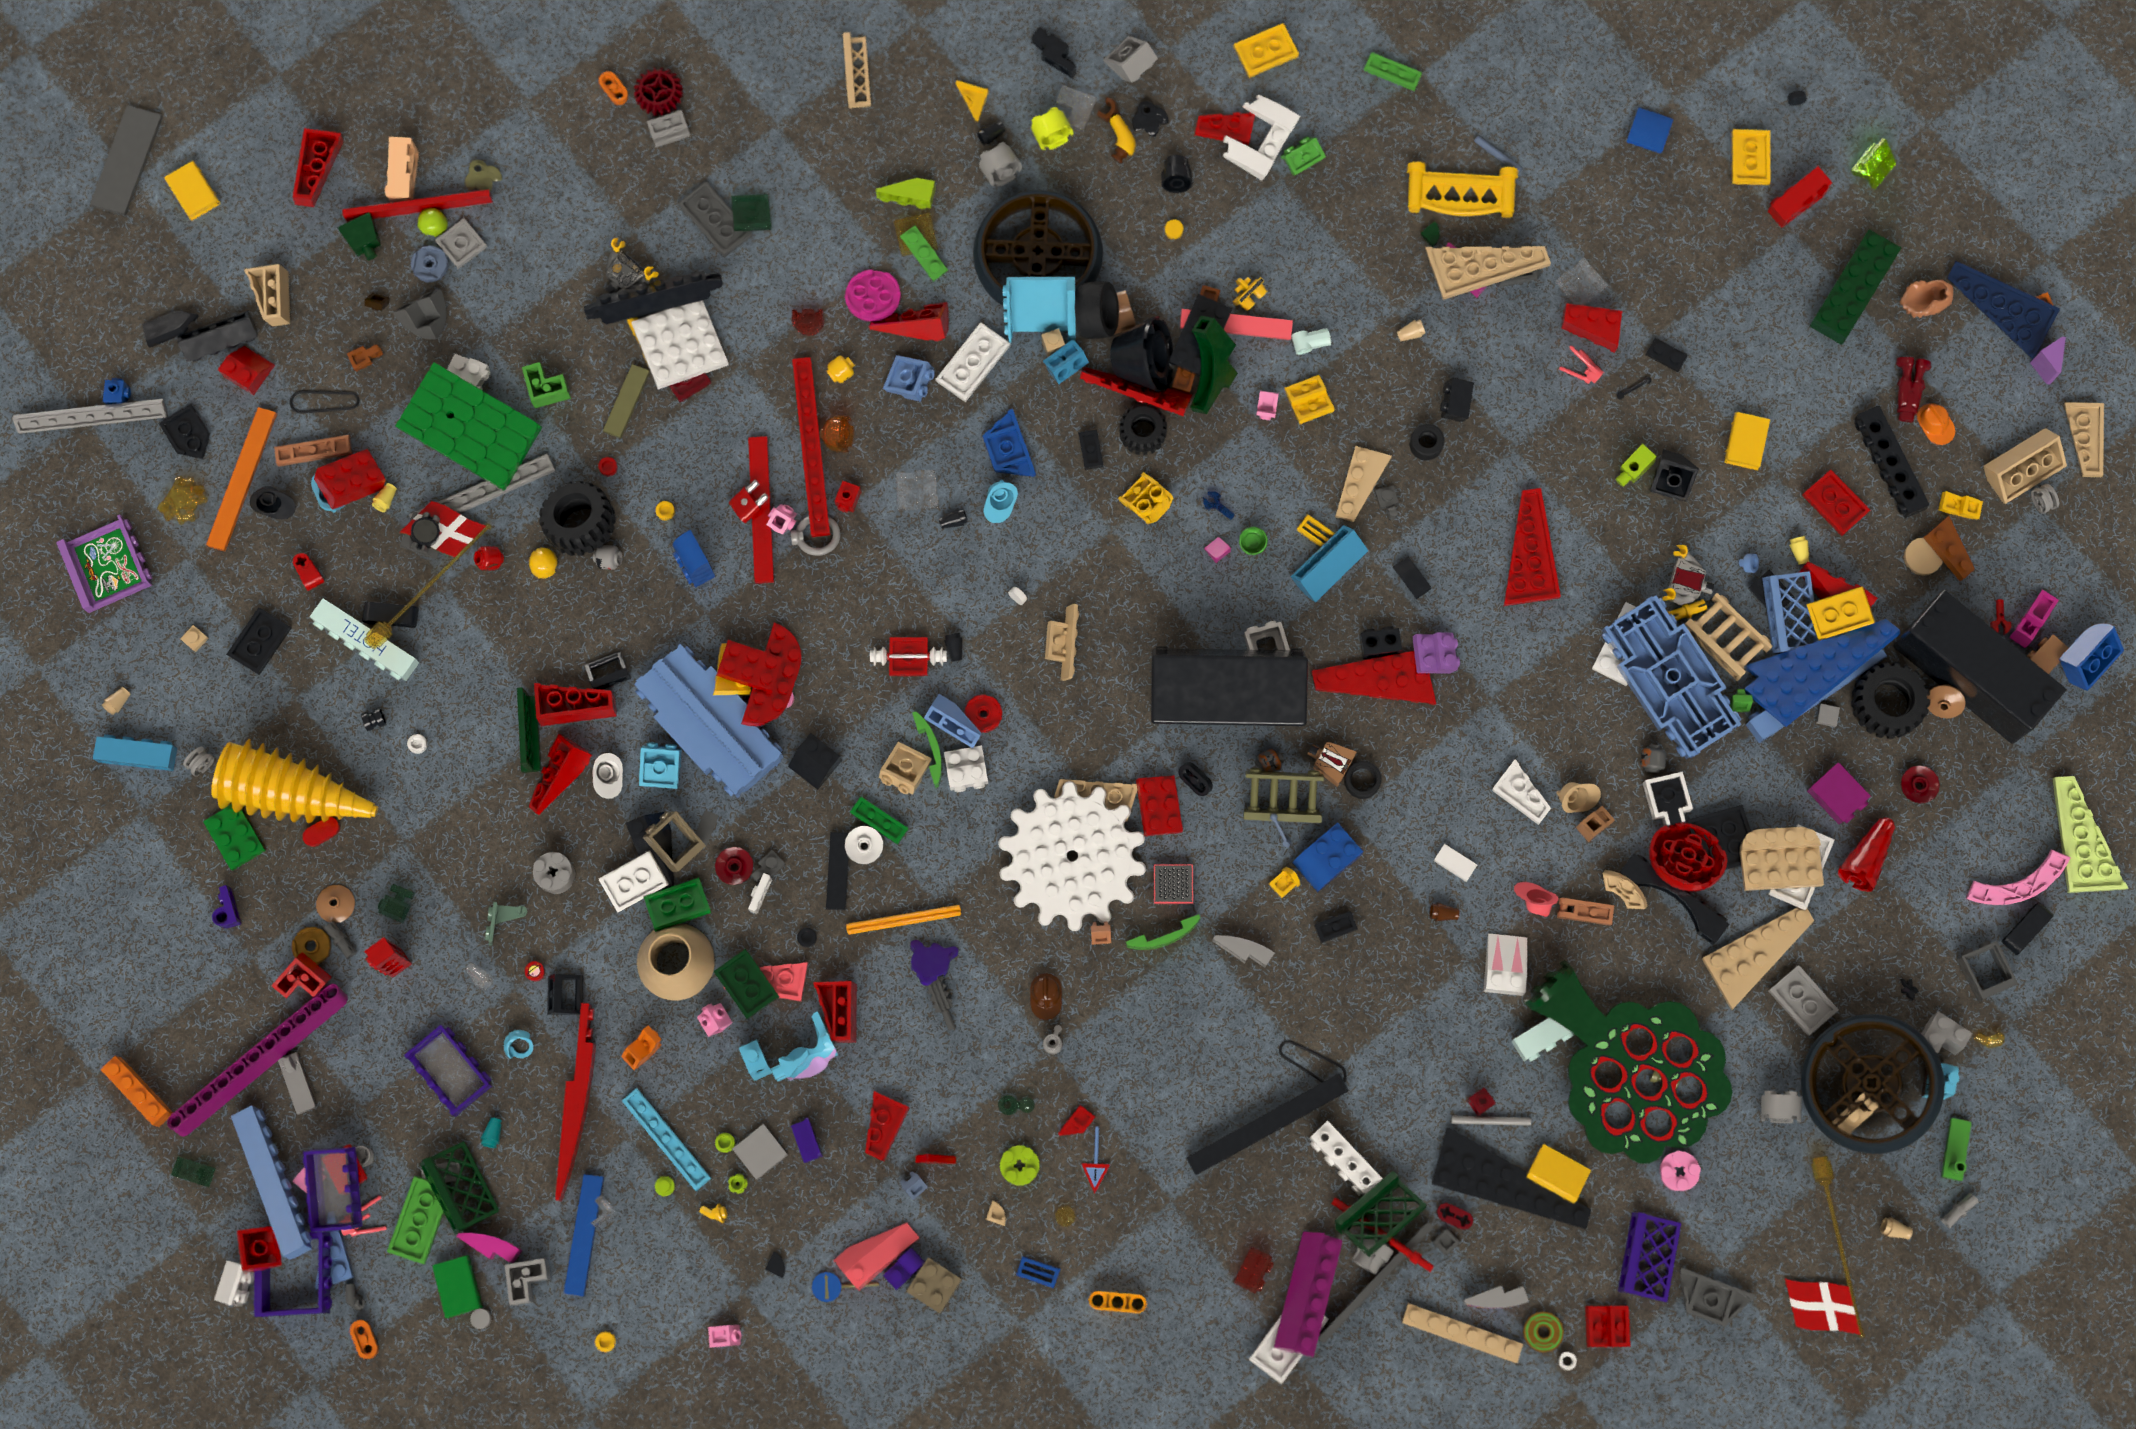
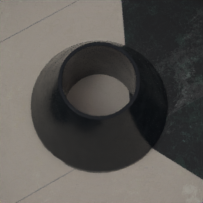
M1154 316L1114 337L1111 344L1110 358L1113 372L1118 378L1156 392H1164L1169 387L1173 374V369H1169L1170 363H1168L1173 353V345L1166 322L1160 320L1159 316Z

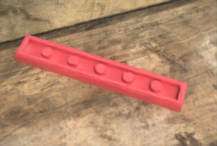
M1181 310L1180 329L1184 328L1191 310ZM1230 314L1224 330L1227 334L1291 340L1293 320Z

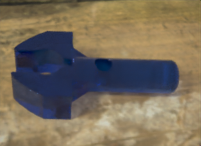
M1208 492L1207 495L1214 499V502L1211 503L1203 497L1205 509L1208 511L1217 509L1228 519L1232 520L1235 514L1220 503L1221 495L1219 493Z

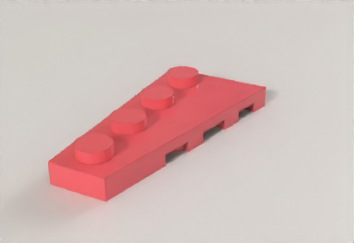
M808 962L759 967L779 995V998L802 1002Z

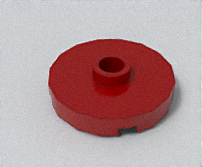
M983 694L974 696L969 700L964 712L981 733L991 732L997 728L1002 720L1003 713L1000 703L994 697ZM984 711L987 713V716L981 717L980 713Z

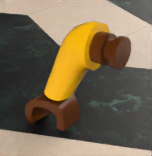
M1106 98V104L1111 107V110L1107 114L1098 111L1097 115L1103 121L1110 122L1117 137V143L1115 144L1117 146L1115 155L1112 154L1111 157L1122 164L1123 158L1126 159L1128 155L1132 156L1136 148L1135 138L1121 118L1117 103L1113 99Z

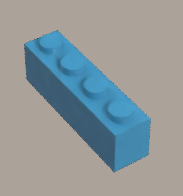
M107 734L104 737L96 738L93 760L98 763L174 771L177 748L171 742L160 741L159 744L153 743V740L150 739L134 741V738L131 737L115 739L116 736Z

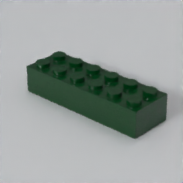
M1869 229L1809 327L1842 345L1897 257L1901 247Z

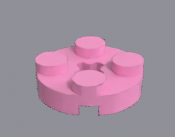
M1676 1151L1665 1156L1660 1163L1659 1169L1663 1184L1673 1191H1685L1694 1187L1699 1180L1701 1172L1697 1160L1691 1154L1682 1151ZM1676 1166L1684 1168V1176H1676Z

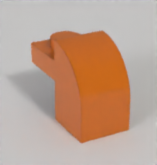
M648 1025L642 1030L638 1039L626 1047L621 1057L633 1070H636L660 1048V1041L662 1039Z

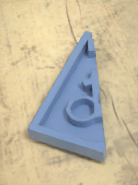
M335 1211L328 1213L327 1223H338ZM341 1230L325 1231L330 1232L332 1237V1247L330 1248V1256L332 1257V1267L330 1268L332 1285L354 1278ZM318 1273L315 1284L316 1290H318Z

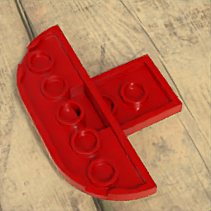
M775 622L765 652L728 640L716 674L718 677L753 688L741 722L742 725L762 726L779 718L785 711L801 665V649L793 634Z

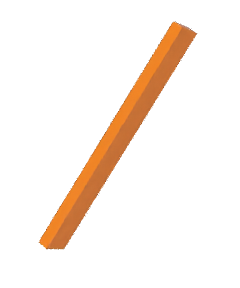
M260 407L257 408L206 545L208 547L224 552L227 549L277 413Z

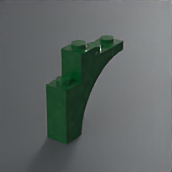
M1200 316L1192 332L1200 349L1201 375L1199 386L1190 408L1193 412L1207 415L1223 387L1229 388L1238 374L1227 361L1236 344L1215 318Z

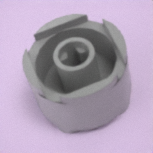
M1005 142L999 143L995 148L990 151H984L980 155L979 168L992 186L997 184L999 187L1009 183L1016 177L1014 174L1017 170L1020 173L1022 169L1021 162Z
M549 852L535 861L533 877L543 890L552 894H561L572 886L576 875L575 868L564 855L558 852ZM553 870H556V871H557V872H555L556 876L553 877V876L551 875V874L553 873L552 871H553Z
M1765 1091V1095L1761 1096V1121L1765 1122V1118H1769L1771 1123H1793V1119H1797L1798 1123L1801 1122L1802 1098L1797 1095V1092L1786 1091L1785 1095L1777 1094V1091Z

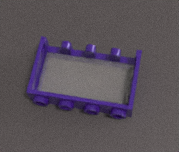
M440 1025L404 1054V1057L415 1066L414 1069L427 1081V1085L439 1096V1100L450 1110L449 1113L456 1117L488 1089L493 1087L489 1083L492 1079L485 1071L481 1073L477 1068L479 1063L473 1056L468 1057L465 1053L467 1048L461 1041L456 1042L453 1038L455 1033L450 1027L445 1028Z
M356 1147L314 1149L303 1152L310 1232L352 1230L362 1227Z

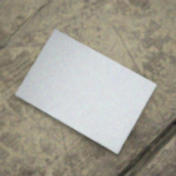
M650 850L599 878L601 885L617 912L644 899L643 896L655 893L669 885Z

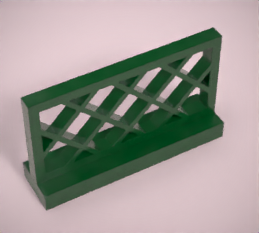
M523 687L517 688L521 772L541 771V753L535 695L529 696Z
M464 1141L432 1157L429 1156L423 1159L419 1164L454 1234L500 1211ZM462 1148L465 1154L463 1161L452 1158L455 1150ZM438 1158L448 1160L446 1169L438 1168L434 1160ZM451 1161L461 1164L459 1174L448 1171ZM464 1166L472 1168L474 1172L472 1179L461 1175ZM446 1174L457 1177L454 1187L446 1185L444 1181ZM460 1179L471 1182L468 1192L457 1188ZM473 1183L481 1185L483 1189L481 1196L470 1193ZM455 1192L466 1195L463 1205L455 1202ZM469 1196L479 1199L477 1209L466 1206ZM482 1201L490 1203L493 1210L488 1213L480 1211ZM464 1209L475 1213L473 1220L468 1223L465 1222L462 1216Z
M1392 1171L1335 1220L1336 1230L1341 1235L1344 1234L1363 1253L1370 1257L1426 1209L1427 1204L1402 1183L1398 1175ZM1398 1187L1404 1191V1197H1393V1191ZM1382 1201L1390 1202V1209H1378V1204ZM1392 1202H1404V1210L1392 1209ZM1407 1202H1416L1419 1207L1415 1210H1407ZM1376 1214L1375 1222H1364V1216ZM1378 1214H1390V1222H1378ZM1392 1214H1404V1220L1392 1222ZM1353 1226H1361V1234H1351L1348 1230ZM1364 1226L1375 1227V1235L1363 1234ZM1378 1227H1390V1232L1386 1235H1378ZM1363 1239H1375V1245L1368 1249L1363 1245Z

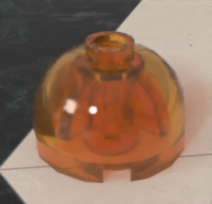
M848 415L830 417L820 430V437L823 439L825 446L833 452L847 453L849 452L847 448L852 447L854 427L850 426L849 421L852 420Z

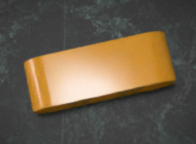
M1095 1291L1089 1297V1304L1095 1310L1138 1314L1142 1313L1147 1306L1146 1299L1136 1294ZM1095 1295L1103 1297L1104 1302L1101 1306L1093 1305L1092 1298ZM1121 1297L1124 1301L1123 1306L1115 1308L1112 1305L1113 1298ZM1139 1298L1143 1301L1142 1309L1135 1310L1132 1307L1134 1299Z

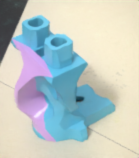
M818 1011L812 1015L817 1034V1046L813 1049L798 1047L791 1051L787 1057L779 1058L780 1064L771 1068L778 1082L785 1078L791 1081L817 1075L826 1069L830 1059L838 1056L835 1045L831 1041L828 1030Z

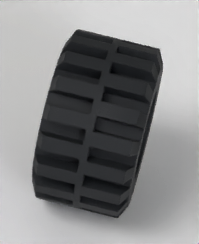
M1143 403V407L1136 404L1134 409L1130 407L1127 413L1124 412L1123 419L1120 420V439L1123 441L1124 447L1128 446L1130 452L1134 450L1137 455L1140 452H1143V455H1147L1150 451L1152 454L1156 448L1159 450L1161 444H1164L1167 422H1165L1164 414L1161 415L1159 409L1155 410V406L1147 407V404ZM1138 422H1148L1154 427V432L1147 437H1139L1134 434L1132 427Z

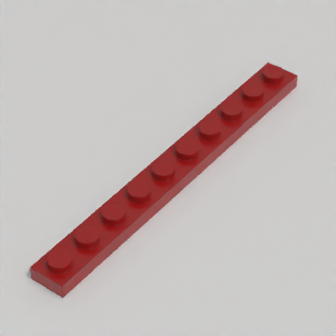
M811 357L792 359L811 537L830 535Z

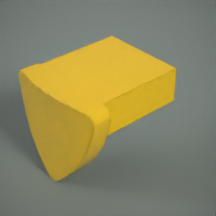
M1284 867L1282 872L1269 883L1270 887L1281 899L1293 888H1298L1301 885L1295 871L1288 867Z

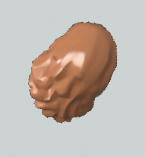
M1922 280L1919 282L1915 281L1906 288L1900 304L1903 306L1902 309L1906 310L1907 314H1911L1913 318L1938 314L1952 304L1953 286L1943 280H1933L1928 283Z

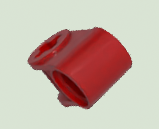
M299 553L294 556L293 565L307 591L325 582L312 560L306 554ZM302 561H305V566H301Z

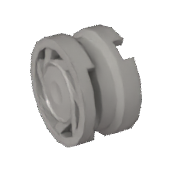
M2044 484L2040 488H2035L2031 491L2032 501L2040 513L2045 514L2050 509L2059 507V498L2051 485Z
M201 746L193 750L186 757L183 766L188 770L190 769L191 774L196 777L200 775L199 772L204 773L213 764L214 757L211 754H207V750Z

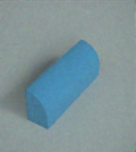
M1343 525L1291 578L1298 588L1316 603L1368 552V549L1353 529Z

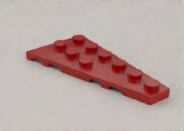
M1084 367L1080 374V379H1083L1086 383L1102 386L1132 397L1138 402L1148 403L1183 417L1192 398V394L1168 388L1164 392H1156L1118 378L1115 374Z
M1541 488L1522 490L1504 606L1560 599L1561 597Z

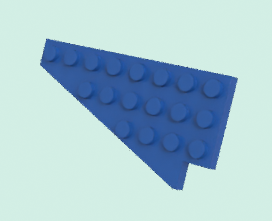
M1887 619L1748 664L1746 666L1747 671L1757 679L1745 688V693L1752 695L1753 700L1787 727L1899 636L1900 630Z

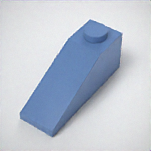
M938 694L924 717L925 720L971 748L975 746L982 734L954 702L941 694Z

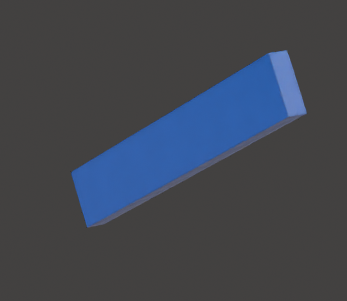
M583 1175L564 1294L585 1296L604 1177Z

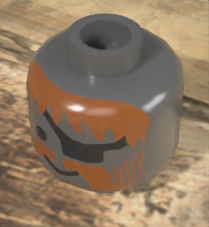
M1649 744V748L1642 750L1640 765L1644 768V771L1660 773V770L1665 768L1667 753L1661 750V746Z
M1268 749L1259 753L1254 761L1256 768H1261V771L1280 772L1282 770L1281 763H1284L1281 753H1276L1274 749Z

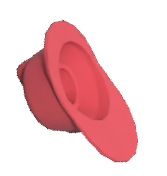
M1520 882L1514 886L1516 895L1525 900L1527 910L1533 914L1548 917L1552 905L1558 902L1556 894L1534 883Z

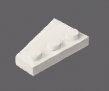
M1515 759L1493 787L1492 791L1539 825L1551 808Z

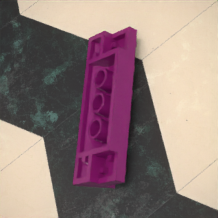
M1302 1233L1273 1348L1314 1357L1343 1240L1324 1235V1233Z

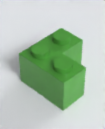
M540 362L522 367L530 400L534 408L571 399L567 381L563 374L546 379L545 371Z

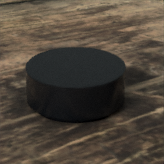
M1802 90L1794 91L1787 96L1790 106L1801 105L1807 101L1806 93Z
M803 928L798 932L797 940L802 947L810 948L815 945L817 935L813 929Z

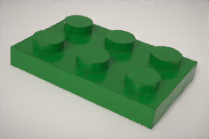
M232 804L203 821L232 871L266 851L244 811L241 809L239 812H234Z
M699 878L643 896L655 932L711 913Z

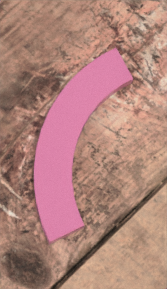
M2050 850L2040 867L2026 878L2006 885H1987L1973 881L1966 899L1989 905H2008L2030 899L2047 889L2061 875L2071 857Z

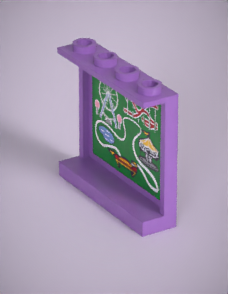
M117 515L119 520L74 540L66 542L62 539L56 542L82 608L88 613L152 586L150 581L152 575L148 568L145 569L143 564L146 562L142 552H138L136 547L139 546L136 537L131 535L130 530L132 526L129 520L124 519L121 515Z

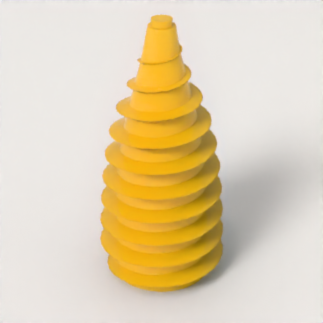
M248 739L243 746L228 742L225 745L217 762L212 781V797L218 799V805L221 809L226 808L232 802L234 812H239L246 806L247 813L250 816L260 809L263 818L269 817L275 811L278 821H281L287 814H290L293 823L297 822L302 815H305L307 823H311L316 816H321L322 821L326 822L331 816H337L338 819L343 817H376L378 806H375V803L344 788V782L338 785L332 781V773L326 777L320 775L319 764L311 771L306 768L305 758L299 764H296L292 760V753L285 759L280 758L278 748L272 754L265 753L264 743L255 750L251 746V739Z

